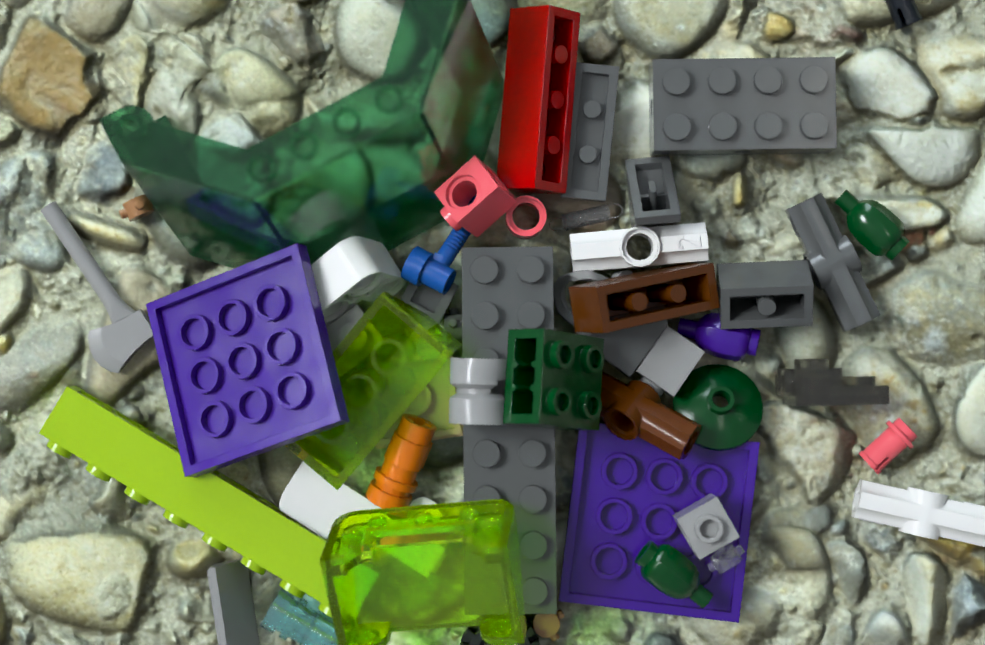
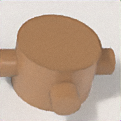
M147 194L140 195L123 203L124 209L120 210L119 214L122 219L128 217L130 222L141 219L155 211L153 207L158 205L157 199L155 197L149 198Z
M561 609L557 611V614H535L532 627L539 636L550 637L552 642L560 638L557 632L560 628V620L565 615Z

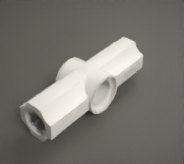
M705 222L653 227L636 226L630 229L569 234L572 272L580 270L594 272L628 268L640 269L650 266L709 261L708 235ZM638 235L648 240L651 250L646 259L635 260L628 254L626 245L630 237Z
M859 479L853 497L851 517L880 525L885 524L898 527V531L935 540L942 537L985 547V506L947 499V495L908 487L906 490Z

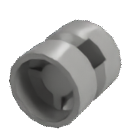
M450 358V384L457 388L456 394L449 397L450 424L508 425L503 423L505 396L502 394V389L505 388L507 359Z

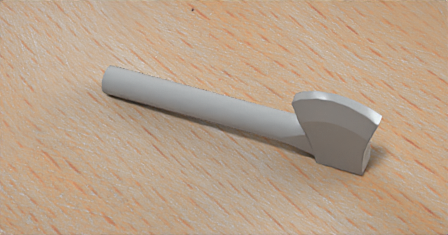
M56 201L45 206L41 212L105 306L112 323L89 331V349L94 360L101 367L110 372L120 373L136 352L153 338L150 320L143 309L135 311L121 299Z

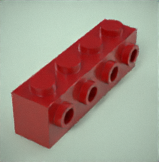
M552 5L510 8L497 176L509 191L527 194H566L581 14L579 12Z

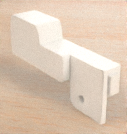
M306 459L301 463L285 488L279 503L281 512L320 537L329 539L345 525L427 578L431 572L436 574L448 555L445 550L464 521L427 497L415 498L401 518L396 513L373 504L366 498L365 493L311 459ZM425 513L431 515V520L428 522L423 520Z

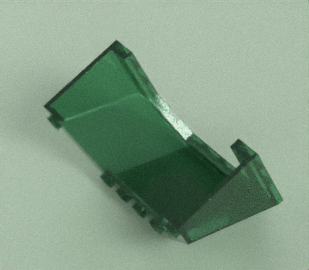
M405 0L382 77L248 149H242L176 129L166 115L154 120L149 112L134 105L121 107L99 119V122L121 163L191 256L231 268H237L298 243L307 247L312 265L332 247L349 237L361 236L381 242L390 251L446 221L440 213L444 205L434 191L474 155L484 163L503 100L504 79L471 0Z

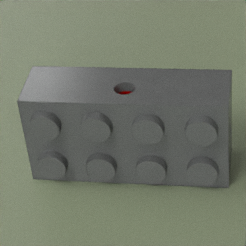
M835 57L652 59L648 67L650 156L828 154L837 148Z

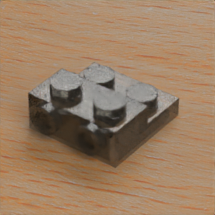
M794 359V368L775 370L776 396H783L784 405L890 404L889 385L875 384V376H842V368H829V359Z

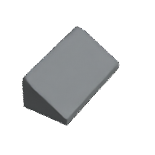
M241 559L214 563L207 570L218 645H259L260 643L249 570L240 562Z

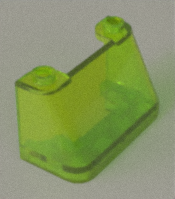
M492 499L358 510L343 514L333 522L320 558V566L338 645H387L392 632L479 626L481 638L486 643L492 645H514L525 642L526 619L518 530L514 506L509 501Z

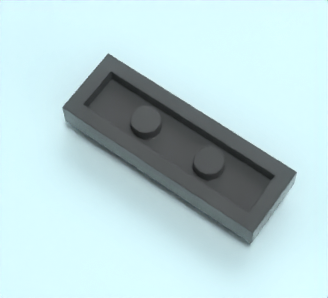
M579 62L576 64L566 194H561L560 198L606 202L619 66Z

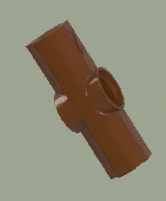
M602 371V410L600 416L603 417V421L610 432L624 440H633L638 436L679 460L685 459L699 437L702 426L663 405L658 393L647 383L633 380L625 384Z

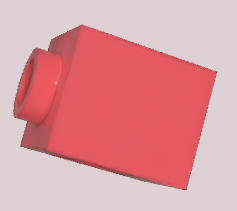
M475 155L434 191L444 205L440 213L448 224L456 231L463 227L477 238L518 202L497 174ZM476 195L475 200L469 205L470 200Z

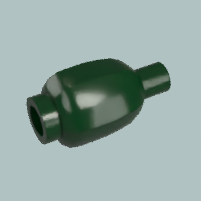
M847 189L834 202L847 214V226L852 235L875 256L885 255L891 261L910 242L904 236L905 226L902 221L879 202L870 199L859 201Z
M650 540L636 556L635 563L641 567V576L665 595L674 599L690 598L701 608H704L712 599L713 593L700 584V573L697 567L673 546L668 544L657 545Z

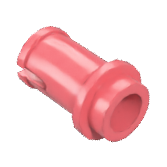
M897 418L893 423L891 421L886 422L888 428L863 451L861 450L858 453L878 475L905 448L912 449L914 447L912 442L917 438V435L900 418Z

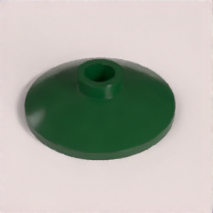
M711 364L691 371L673 398V410L702 426L700 435L695 442L696 445L709 450L726 451L740 447L754 436L762 420L763 402L758 388L746 374L727 365ZM722 396L727 399L728 406L718 407L713 403L712 398Z

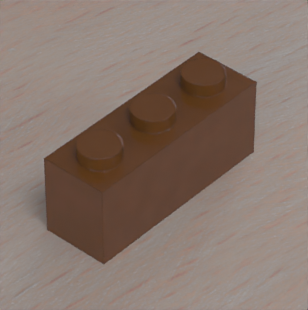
M713 263L677 264L568 287L575 332L607 333L720 308Z

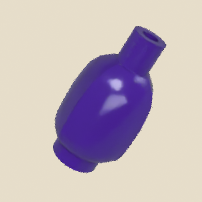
M710 313L700 318L699 321L680 318L677 333L683 337L695 339L697 346L709 355L732 361H740L747 355L756 357L761 330L754 328L721 329L719 313Z

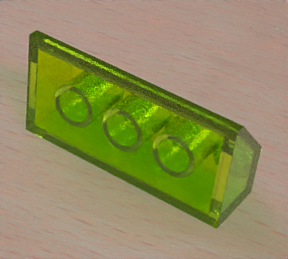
M383 291L333 351L350 422L285 446L338 490L462 344L427 314Z

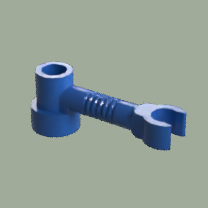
M476 195L470 200L469 205L475 200ZM463 227L459 231L452 229L439 251L434 254L416 246L404 263L401 278L417 287L424 284L445 295L451 288L457 273L450 266L471 233Z

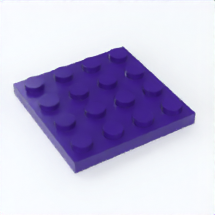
M296 243L146 304L185 477L195 478L350 422L305 245Z
M600 423L599 431L578 430L558 600L561 602L739 623L760 442L748 441L740 447L726 451L709 450L694 444L685 459L679 460L638 436L633 440L621 439L611 433L605 423ZM712 493L718 497L740 537L699 560L692 552L672 515ZM652 540L657 545L668 544L673 546L697 567L700 573V584L713 593L712 599L704 608H701L690 598H671L644 580L640 572L641 567L635 563V558L647 542Z

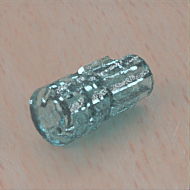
M282 587L259 625L271 633L276 630L280 632L279 638L284 641L290 638L299 643V645H354L358 637L357 634L343 627L344 621L339 622L320 610L318 612L306 606L307 600L300 598L299 601L294 599V595Z

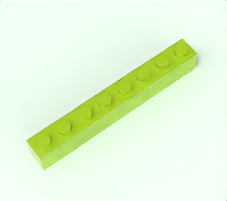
M77 386L66 387L39 434L49 439L46 446L55 453L68 459L73 454L88 463L85 469L95 477L109 482L111 477L127 486L124 493L144 505H148L151 500L166 509L163 516L172 523L185 529L191 524L204 532L202 540L223 552L226 551L227 547L231 548L243 556L240 562L247 568L260 575H264L267 570L281 578L282 580L279 585L292 595L303 598L306 593L321 602L318 609L334 620L341 622L346 617L353 621L383 570L333 539L320 537L281 512L278 506L218 470L195 478L185 477L178 446Z

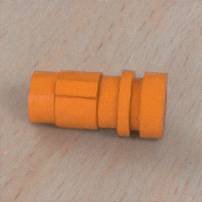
M402 415L397 429L394 430L385 452L384 462L382 466L376 467L373 474L375 479L370 481L365 496L370 502L391 512H407L412 501L411 493H414L418 486V482L415 479L418 472L423 469L433 444L431 440L436 431L434 424L416 415Z

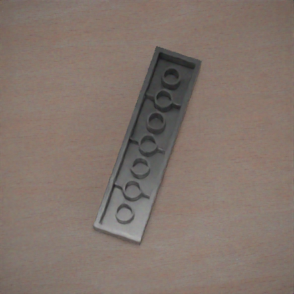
M553 246L461 247L462 358L507 359L509 329L545 328L554 330ZM505 388L502 389V394H503L504 396H505ZM463 424L465 615L557 614L555 429L515 424Z

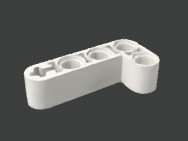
M353 236L342 240L311 265L326 327L359 301L365 300L373 303L385 301L396 295L406 284V280L401 278V271L385 245L361 236Z

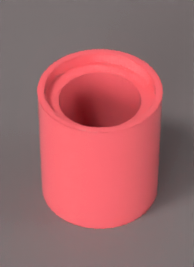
M525 195L515 198L518 202L506 212L505 221L508 230L514 236L521 239H530L537 236L543 230L546 223L547 214L544 205L533 196ZM523 205L533 207L539 216L538 224L529 230L518 228L512 218L514 211Z

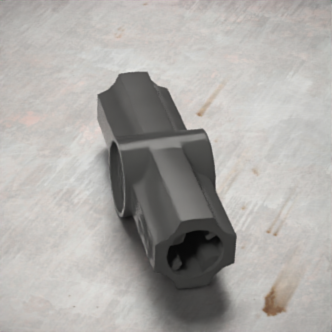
M820 193L786 209L785 212L805 251L803 259L808 260L812 280L819 290L824 291L843 332L859 327L880 316L878 307L861 276L862 265L858 254L849 238L841 234L823 194Z

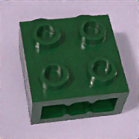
M545 328L509 329L503 423L559 430L599 431L600 413L602 410L601 389L604 366V338Z

